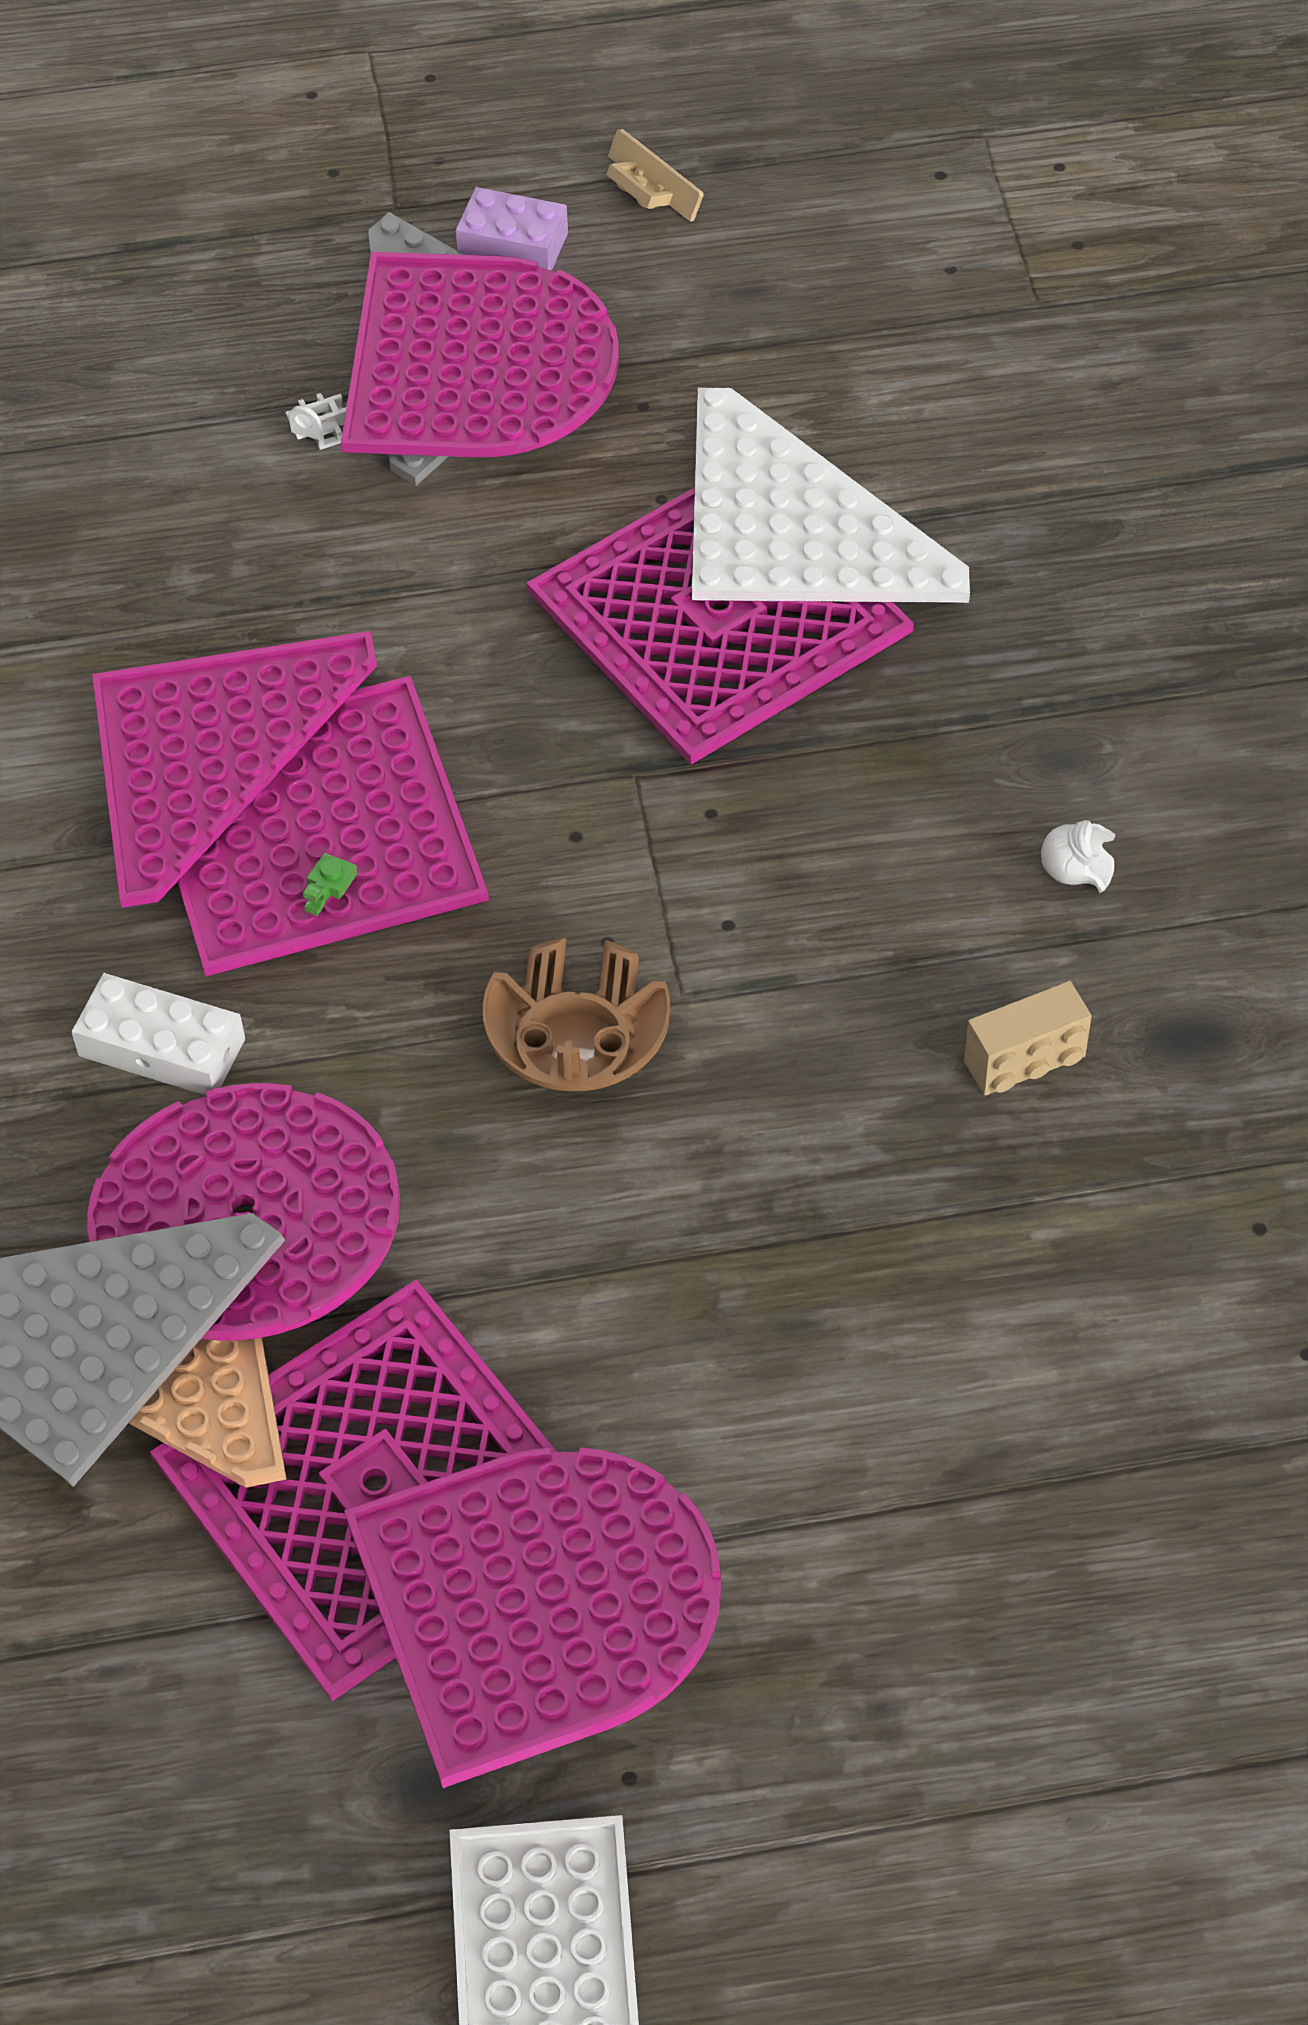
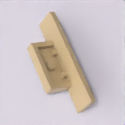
M624 129L617 130L608 157L616 163L610 164L606 175L617 183L616 185L619 189L628 192L636 198L637 203L642 207L653 209L658 206L670 205L688 221H694L704 195L703 192Z

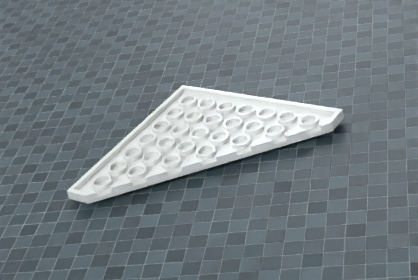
M698 388L692 600L969 603V567L732 388Z

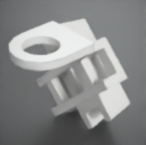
M319 393L316 394L317 402L306 405L304 400L301 399L298 400L299 406L285 412L291 432L295 433L298 440L305 437L314 438L320 450L341 443L342 431L339 426L344 425L346 407H342L341 394L324 399L323 395ZM333 433V437L324 439L325 434Z

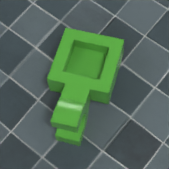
M324 853L307 877V887L303 891V897L309 900L304 906L305 911L318 916L330 896L340 900L356 877L357 866Z

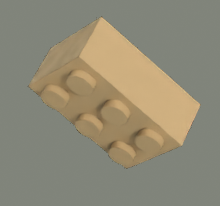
M1065 982L968 1020L964 1062L984 1096L994 1092H1005L1019 1082L1030 1078L1038 1079L1050 1070L1063 1065H1074L1085 1057L1092 1015L1072 982Z

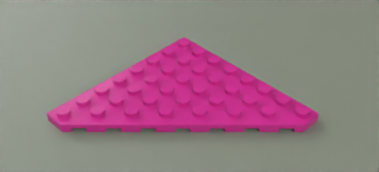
M371 631L92 674L119 898L122 908L159 902L377 667Z

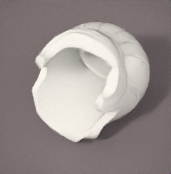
M1087 820L1076 824L1059 826L1047 835L1042 845L1041 860L1043 867L1052 878L1060 883L1069 885L1092 884L1101 893L1108 887L1114 873V859L1103 849L1102 844L1113 841L1115 833H1112L1111 830L1104 828L1100 824H1091Z

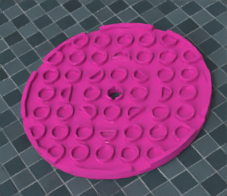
M248 1083L205 1091V1097L192 1100L183 1105L178 1101L155 1113L139 1124L113 1150L109 1156L110 1163L104 1170L101 1178L96 1179L90 1196L87 1213L89 1242L251 1213L249 1211L234 1213L235 1209L240 1205H253L252 1213L280 1232L285 1239L282 1245L201 1339L236 1341L263 1338L296 1329L321 1318L352 1297L371 1278L388 1253L395 1237L400 1214V1191L393 1159L391 1160L380 1135L364 1118L343 1103L318 1092L313 1096L293 1091L290 1085L272 1083Z

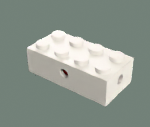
M103 973L72 1030L75 1046L80 1057L205 1096V1091L222 1086L245 1041L241 1016L238 1013Z

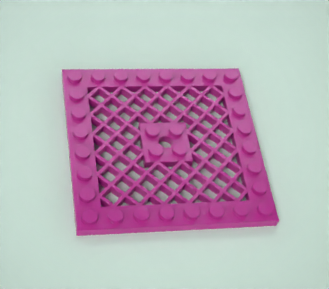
M695 487L527 582V592L690 765L912 633L914 625L893 602L839 601L841 604L834 603V601L692 600V586H690V582H692L694 530L693 533L689 531L694 529ZM673 543L691 545L690 551L672 549ZM646 559L661 560L663 564L662 566L645 565ZM670 561L687 563L686 569L671 568L669 564ZM618 575L635 576V582L617 581ZM642 577L660 579L659 585L641 583ZM666 580L684 581L683 587L665 586ZM591 591L608 592L607 598L590 597ZM615 593L632 595L631 601L616 600L614 595ZM638 597H656L655 603L638 602ZM663 598L671 599V605L662 604ZM718 604L726 605L727 608L718 611L712 609L711 606ZM767 609L777 610L776 616L767 615ZM596 610L604 611L603 617ZM783 611L801 612L800 619L782 617ZM611 612L628 613L627 620L610 618ZM807 613L825 615V621L806 619ZM635 614L652 616L651 622L635 621L634 617ZM831 616L850 617L849 624L831 622ZM659 617L677 618L675 625L658 623ZM683 619L689 626L682 625ZM749 628L748 632H742L745 629ZM755 628H773V635L755 633ZM780 629L798 631L797 637L779 636ZM616 631L624 632L623 638ZM804 632L821 633L822 640L803 638ZM631 633L647 634L648 640L630 639ZM829 634H830V635H835V636L831 637L830 639H828V635H829ZM655 635L673 637L672 644L654 642ZM679 639H695L697 644L696 646L680 645ZM704 641H705L711 648H709V647H703ZM728 643L746 645L745 651L728 650ZM721 644V649L715 648L716 646ZM752 646L770 647V653L751 652ZM777 648L795 650L794 656L776 655ZM801 651H808L800 656ZM637 653H645L644 660ZM652 654L669 656L668 663L651 661ZM676 657L693 658V665L675 663ZM700 659L718 661L717 668L699 666ZM724 663L743 664L742 670L724 669ZM749 664L767 666L766 673L748 671ZM773 667L779 668L778 670L773 672ZM657 674L666 675L665 681H663ZM672 676L689 677V684L672 683ZM697 678L715 680L714 687L696 685ZM721 681L739 683V688H720ZM746 684H752L751 686L745 689ZM678 696L686 697V703H684ZM693 698L711 699L710 706L693 705L692 702ZM718 700L724 701L717 705Z
M417 1279L269 1374L276 1421L285 1416L283 1426L277 1425L284 1465L302 1467L299 1481L286 1479L252 1486L254 1488L268 1489L265 1503L246 1501L249 1487L246 1488L165 1443L150 1451L151 1457L331 1702L396 1658L381 1615H377L366 1623L368 1611L379 1612L375 1599H371L372 1590L365 1571L348 1569L350 1554L359 1555L355 1542H353L345 1513L330 1512L333 1498L344 1511L453 1474L457 1460L477 1462V1466L500 1457L539 1448H551V1452H557ZM393 1349L413 1351L411 1363L391 1362ZM384 1351L383 1361L372 1359ZM421 1353L432 1366L419 1365ZM361 1370L379 1372L377 1386L358 1383ZM351 1373L350 1382L339 1381ZM388 1374L408 1376L405 1389L386 1387ZM416 1377L436 1379L433 1392L413 1390ZM444 1381L455 1395L441 1393ZM327 1393L347 1394L344 1407L325 1405ZM318 1394L316 1404L305 1403ZM355 1395L374 1397L372 1411L353 1409ZM383 1399L403 1401L400 1414L380 1412ZM411 1402L431 1404L428 1418L408 1415ZM438 1407L458 1408L456 1421L436 1419ZM466 1409L478 1424L464 1422ZM294 1414L313 1416L311 1429L292 1427ZM322 1417L341 1419L339 1433L319 1431ZM350 1421L369 1423L367 1436L347 1434ZM378 1424L397 1426L395 1440L386 1428L376 1434ZM406 1427L424 1429L423 1443L403 1441ZM433 1432L454 1433L451 1447L431 1444ZM461 1435L481 1436L480 1449L459 1448ZM489 1439L494 1442L502 1453L487 1451ZM288 1440L308 1441L305 1455L286 1453ZM316 1443L336 1445L333 1459L314 1456ZM344 1446L356 1447L342 1457ZM406 1454L420 1455L418 1469ZM428 1457L447 1458L446 1473L426 1470ZM311 1468L322 1469L318 1474L323 1484L308 1482ZM372 1476H381L387 1480L385 1486L377 1491L368 1490L364 1484ZM225 1484L240 1486L237 1500ZM277 1490L296 1493L294 1506L274 1505ZM305 1494L325 1496L322 1511L302 1508ZM247 1514L262 1515L259 1529ZM271 1517L291 1519L288 1533L268 1531ZM299 1520L319 1522L316 1537L296 1535ZM327 1525L347 1526L345 1541L325 1538ZM269 1543L285 1545L282 1560ZM294 1546L313 1549L310 1564L291 1561ZM322 1550L342 1552L339 1567L319 1565ZM292 1574L308 1575L305 1590ZM316 1577L336 1579L334 1593L313 1592ZM345 1580L365 1583L362 1598L342 1595ZM315 1604L331 1606L328 1621ZM339 1607L358 1609L357 1625L336 1623ZM338 1635H343L347 1637L341 1640Z

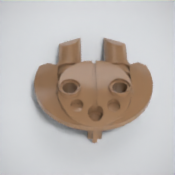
M566 938L530 947L525 986L520 987L507 973L494 972L485 990L482 1010L484 1029L490 1046L497 1057L512 1072L533 1084L560 1091H588L616 1084L638 1072L654 1057L661 1047L669 1028L670 996L666 982L652 981L636 993L639 965L638 954L608 940H605L603 945L599 990L595 992V995L583 992L580 995L575 994V992H564L561 989L567 945ZM540 1045V1047L533 1048L532 1046ZM607 1050H616L614 1052H607Z

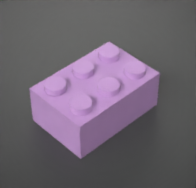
M476 187L456 228L457 250L464 255L505 256L533 260L538 262L539 267L552 271L568 235L567 205Z

